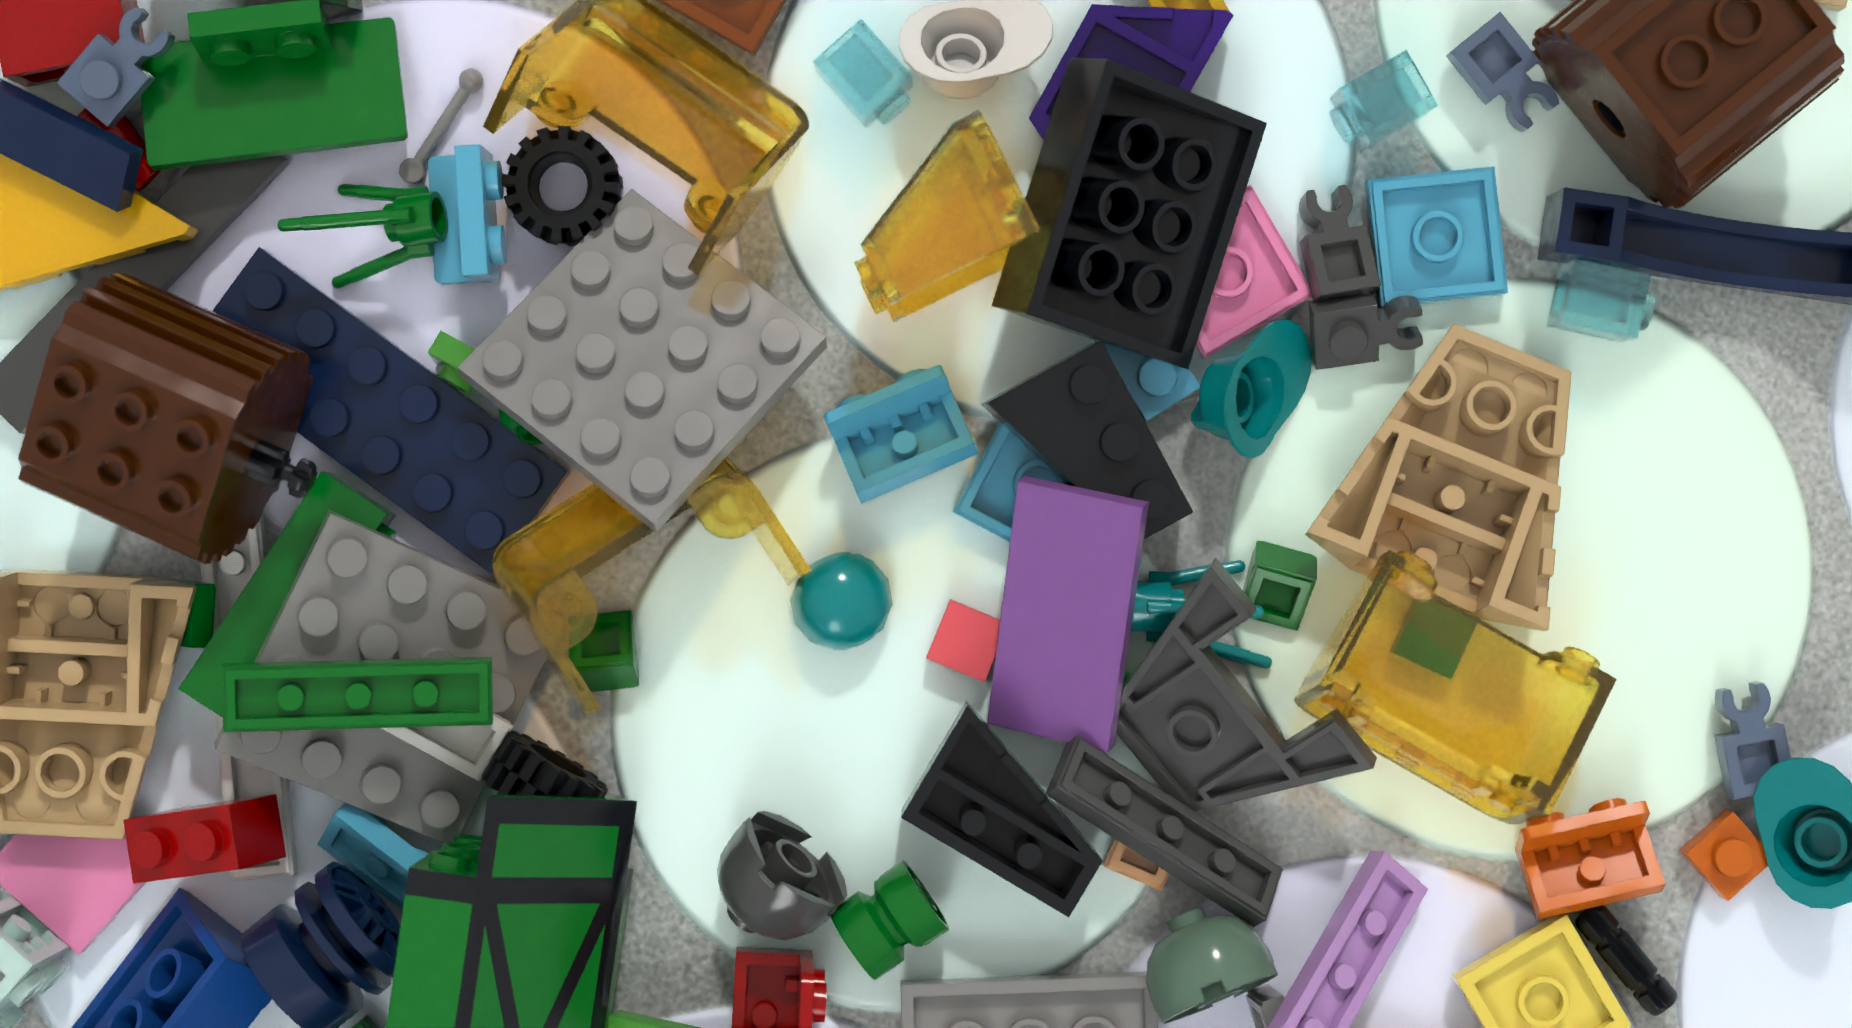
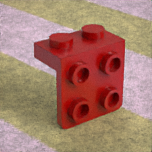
M736 947L732 1028H812V1022H825L827 995L825 969H814L812 950Z

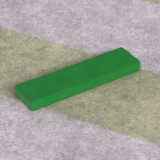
M492 657L224 663L221 666L223 732L493 725Z

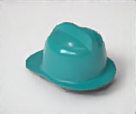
M1287 319L1270 322L1256 335L1244 352L1227 355L1212 361L1204 371L1200 382L1199 401L1190 416L1192 424L1199 429L1210 431V433L1217 437L1230 440L1231 445L1241 456L1253 459L1262 455L1271 444L1277 431L1297 407L1308 384L1311 372V349L1307 334L1299 324Z
M1792 757L1774 764L1760 778L1753 800L1755 819L1768 867L1776 884L1792 900L1810 908L1832 909L1850 903L1852 901V783L1835 766L1815 758Z

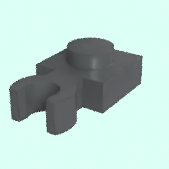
M1346 185L1338 186L1331 194L1334 204L1333 212L1324 211L1319 207L1315 190L1306 191L1299 202V211L1303 221L1315 230V233L1305 235L1299 242L1313 302L1374 293L1381 286L1367 225L1351 228L1348 226L1347 217L1352 210L1353 198Z
M1372 293L1309 302L1311 359L1316 370L1379 361V345L1390 343L1393 347L1400 350H1412L1422 346L1423 337L1417 326L1398 328L1402 320L1409 317L1422 316V307L1417 298L1414 296H1399L1389 301L1381 309H1377V303Z

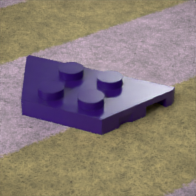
M1092 4L1029 116V120L1044 141L1070 58L1109 59L1190 92L1234 14L1227 10L1218 9L1199 10Z

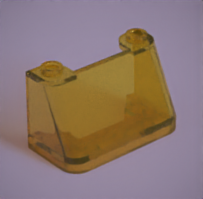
M976 110L950 125L860 243L863 258L853 263L861 278L859 282L875 315L887 310L892 322L895 323L1003 270L1010 245L1020 243L1039 233L1040 229L980 110Z
M1388 550L1379 557L1306 675L1295 696L1294 702L1304 712L1317 720L1338 708L1372 751L1493 819L1508 824H1521L1550 816L1617 679L1600 670V661L1581 649L1568 646L1564 648L1563 652L1550 651L1541 654L1435 594L1438 583L1430 575L1431 565L1424 559L1407 551H1397L1395 553Z

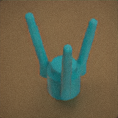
M1242 560L1221 563L1229 574L1241 573L1246 568ZM1210 565L1173 572L1149 571L1148 581H1138L1131 631H1146V641L1156 642L1184 603V589L1171 588V586L1199 581ZM1255 605L1256 610L1251 618H1260L1263 616L1264 610L1261 606ZM1217 641L1210 644L1219 657L1266 669L1272 665V660L1268 656Z

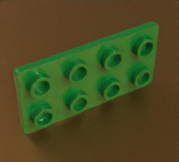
M297 0L187 13L190 40L174 42L167 53L160 57L148 58L142 64V67L156 78L141 95L147 163L153 170L398 142L408 138L397 30L394 20L390 17L330 24L320 0Z

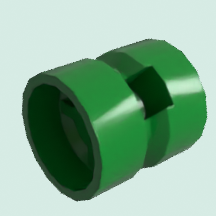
M904 860L874 881V895L870 896L857 891L845 899L831 916L838 933L855 959L874 980H877L904 961V945L909 943L915 947L926 946L949 930L948 923L918 876Z

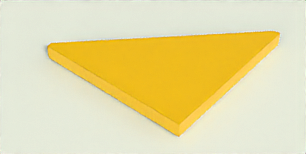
M0 154V291L8 288L18 289L60 277L64 272L88 265H102L144 253L148 248L176 240L182 242L190 240L198 232V229L136 192L133 194L131 207L116 212Z

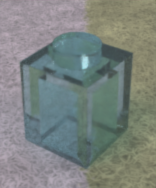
M862 19L857 21L813 61L815 72L865 128L876 119L883 125H886L900 114L912 100L906 92L913 87V76Z
M1406 49L1340 87L1330 97L1335 108L1329 110V115L1343 141L1347 144L1354 141L1359 151L1363 152L1426 116L1439 105Z
M1579 259L1563 263L1559 267L1547 327L1616 342L1637 339L1639 330L1644 331L1647 329L1654 310L1655 295L1648 292L1651 275Z

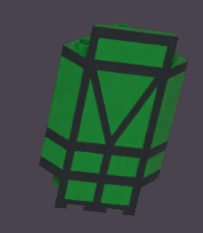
M491 794L487 798L482 836L457 834L454 837V842L443 843V845L410 866L386 1028H607L609 1014L613 1013L633 876V869L628 868L637 801L620 798Z

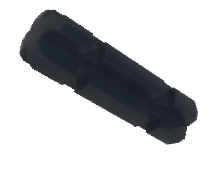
M1602 905L1585 909L1575 919L1577 928L1588 941H1591L1592 944L1597 943L1595 950L1622 983L1631 991L1635 990L1633 996L1645 1011L1653 1016H1657L1665 1012L1676 1002L1678 998L1677 992L1665 977H1662L1660 974L1656 975L1658 969L1628 932L1621 927L1617 928L1619 921L1606 906Z

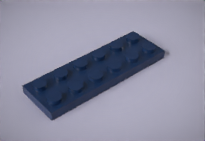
M258 247L213 309V312L304 351L311 359L307 372L314 379L297 433L492 575L499 572L571 473L533 444L519 441L517 434L504 428L500 420L455 387L440 379L429 368L263 248Z

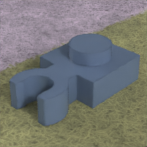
M135 7L123 16L119 25L120 38L116 43L106 35L97 34L57 82L59 86L107 127H115L156 79L142 67V64L148 58L160 57L167 53L175 41L176 36L170 31L162 30L151 43L145 44L142 42L138 30L141 23L149 16V13L143 8Z
M1501 12L1496 14L1446 55L1447 59L1485 105L1499 94L1506 101V117L1511 126L1520 132L1526 131L1533 125L1532 120L1523 110L1525 98L1537 99L1547 112L1560 104L1556 92L1549 85L1539 81H1532L1526 72L1538 64L1540 60Z
M1754 681L1748 683L1751 702L1743 710L1736 708L1731 689L1720 688L1716 689L1715 692L1716 708L1725 719L1730 721L1732 732L1714 735L1726 796L1733 800L1754 796L1760 778L1774 764L1791 758L1784 724L1777 722L1765 724L1764 717L1769 711L1771 697L1768 688L1762 682Z

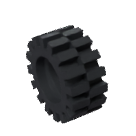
M558 126V130L552 131L545 127L536 130L538 136L530 140L526 136L518 144L522 148L516 155L510 153L506 161L510 166L508 175L503 174L502 185L507 191V196L503 197L506 206L514 214L513 218L533 236L553 245L560 243L567 246H576L592 229L595 232L603 225L600 220L606 214L612 215L616 208L615 205L622 199L620 197V188H623L622 176L618 172L617 167L619 166L613 156L591 134L581 129L580 132L574 131L570 126ZM557 163L575 164L583 170L587 178L588 186L585 198L578 206L567 211H557L549 208L543 202L540 195L539 185L542 175L549 167Z
M512 730L511 732L508 731L481 776L489 788L498 791V795L604 798L608 791L607 785L604 782L598 780V777L592 772L584 770V766L578 762L571 761L557 749L556 751L552 750L547 744L539 740L536 742L530 736L523 733L519 734Z

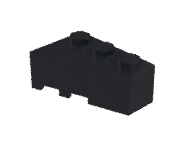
M1102 341L1087 345L981 403L994 418H997L1028 450L1038 459L1042 460L1067 485L1149 502L1144 539L1193 513L1191 506Z
M966 700L902 807L901 818L1067 917H1070L1102 863L1096 849L1052 798L1045 794V790Z

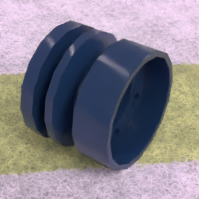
M333 861L315 874V884L307 882L294 891L297 910L279 904L241 934V947L248 965L259 983L277 1006L302 1028H339L364 1007L363 994L360 988L368 993L379 995L391 985V977L394 975L401 925L386 903L360 877L346 866Z

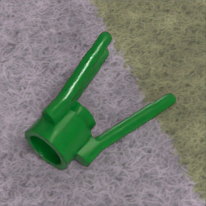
M340 184L337 191L341 196L391 201L394 203L386 204L383 210L303 216L300 218L281 219L277 223L278 229L282 232L384 225L388 239L391 242L399 241L404 246L335 276L332 279V286L337 289L361 281L408 260L434 256L433 243L444 242L448 233V218L444 201L437 191L429 192L427 186L404 189L361 184Z

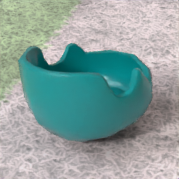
M851 552L834 553L807 566L798 576L790 599L794 622L811 643L833 650H847L860 646L872 639L884 628L893 605L888 578L873 560L860 554H852Z

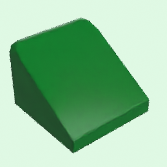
M1257 541L1250 560L1243 591L1254 605L1263 608L1264 614L1260 618L1252 619L1298 631L1317 581L1316 556L1269 542Z
M631 610L568 617L570 675L576 691L579 693H589L639 686V669Z

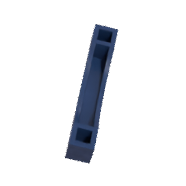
M1566 187L1546 197L1538 260L1852 305L1851 232L1812 230L1737 221L1676 210L1628 196Z

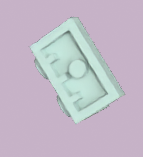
M13 896L0 901V971L5 975L0 982V1028H16L27 1014L20 1006L28 1001L36 992L42 995L59 980L69 967L62 959L71 950L66 943Z

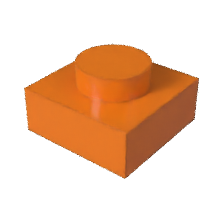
M1728 809L1722 811L1679 849L1680 853L1719 897L1726 901H1729L1768 866L1763 844L1734 811Z

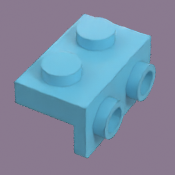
M481 144L454 146L455 155L433 156L428 160L429 192L437 191L441 195L448 218L447 238L444 242L433 243L435 251L433 256L434 278L437 283L443 285L500 281L499 264H506L507 262L506 232L503 225H497L496 200H502L504 193L500 161H493V154Z
M936 365L929 369L911 370L900 376L894 384L868 395L857 394L848 397L837 408L826 412L823 416L861 504L979 454L941 365Z

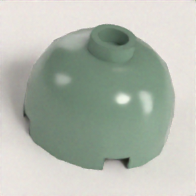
M1202 908L1188 911L1167 922L1171 933L1155 944L1148 958L1146 969V983L1155 1011L1158 1012L1161 1022H1164V1024L1213 1007L1212 1004L1232 995L1237 997L1278 976L1273 964V957L1260 934L1244 920L1230 915L1206 918Z

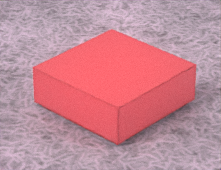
M950 599L926 658L985 682L996 656L1000 619Z

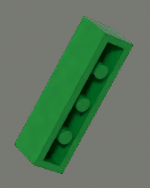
M321 471L310 492L303 498L178 689L223 717L221 666L224 663H254L328 509L391 538H394L396 531L391 529L389 525L396 514L333 473Z

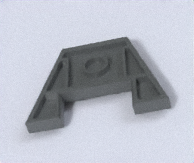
M1217 558L1211 563L1123 686L1117 735L1162 790L1193 811L1374 769L1377 759L1376 755L1338 708L1286 740L1211 648L1210 644L1251 618L1256 610V606Z

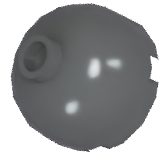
M760 811L751 820L748 817L735 831L721 852L717 876L720 892L727 906L728 916L736 926L748 933L756 932L769 938L789 940L812 933L824 924L845 900L847 890L845 879L829 853L826 852L818 860L800 844L812 836L802 827L781 815Z

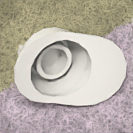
M959 0L941 2L924 6L909 15L900 28L898 48L904 62L918 75H921L924 85L930 86L936 93L948 98L965 100L978 97L991 89L999 76L1009 75L1028 68L1042 57L1052 41L1053 21L1047 8L1037 0Z

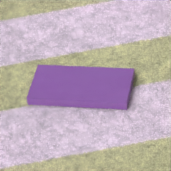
M1028 476L1018 480L987 724L1066 743L1075 736H1079L1104 752H1109L1115 745L1149 502Z

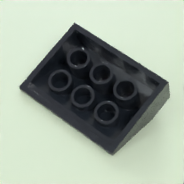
M1070 58L991 306L1092 340L1102 341V343L1188 369L1267 123L1109 59Z

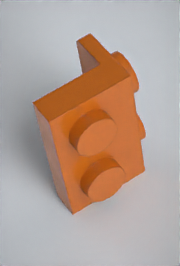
M1614 798L1593 805L1588 810L1589 813L1565 818L1563 813L1553 812L1537 816L1527 822V827L1520 830L1515 852L1537 920L1663 891L1666 883L1645 825L1650 815L1646 801L1627 804L1623 798Z

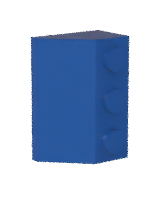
M179 888L72 1028H248L261 1010L270 1003L272 998L261 986L248 965L241 947L242 932L190 892Z

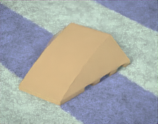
M1453 324L1305 535L1349 569L1410 594L1425 596L1466 616L1539 631L1549 630L1551 607H1547L1549 579L1554 576L1556 549L1552 548L1555 513L1560 510L1561 486L1558 485L1560 457L1565 454L1572 371Z
M30 569L0 570V833L120 840L126 838L123 820L132 818L197 586L149 575Z

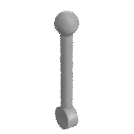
M468 68L460 74L459 89L414 158L405 159L400 164L399 174L405 182L418 184L425 179V163L469 95L478 92L483 86V76L478 70Z

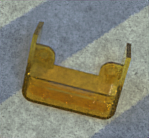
M578 0L518 48L483 125L485 129L494 134L524 108L533 112L544 124L558 128V126L576 127L581 125L590 116H593L693 185L684 199V210L693 225L699 231L706 234L688 266V269L699 275L740 232L798 148L809 128V120L804 110L792 99L650 1Z
M728 456L667 521L669 522L691 508L703 527L718 538L737 539L752 531L788 586L811 571L757 486ZM594 483L504 539L497 547L492 562V571L496 583L585 718L595 713L601 706L566 654L567 650L590 634L597 619L596 602L581 577L653 532L652 529Z

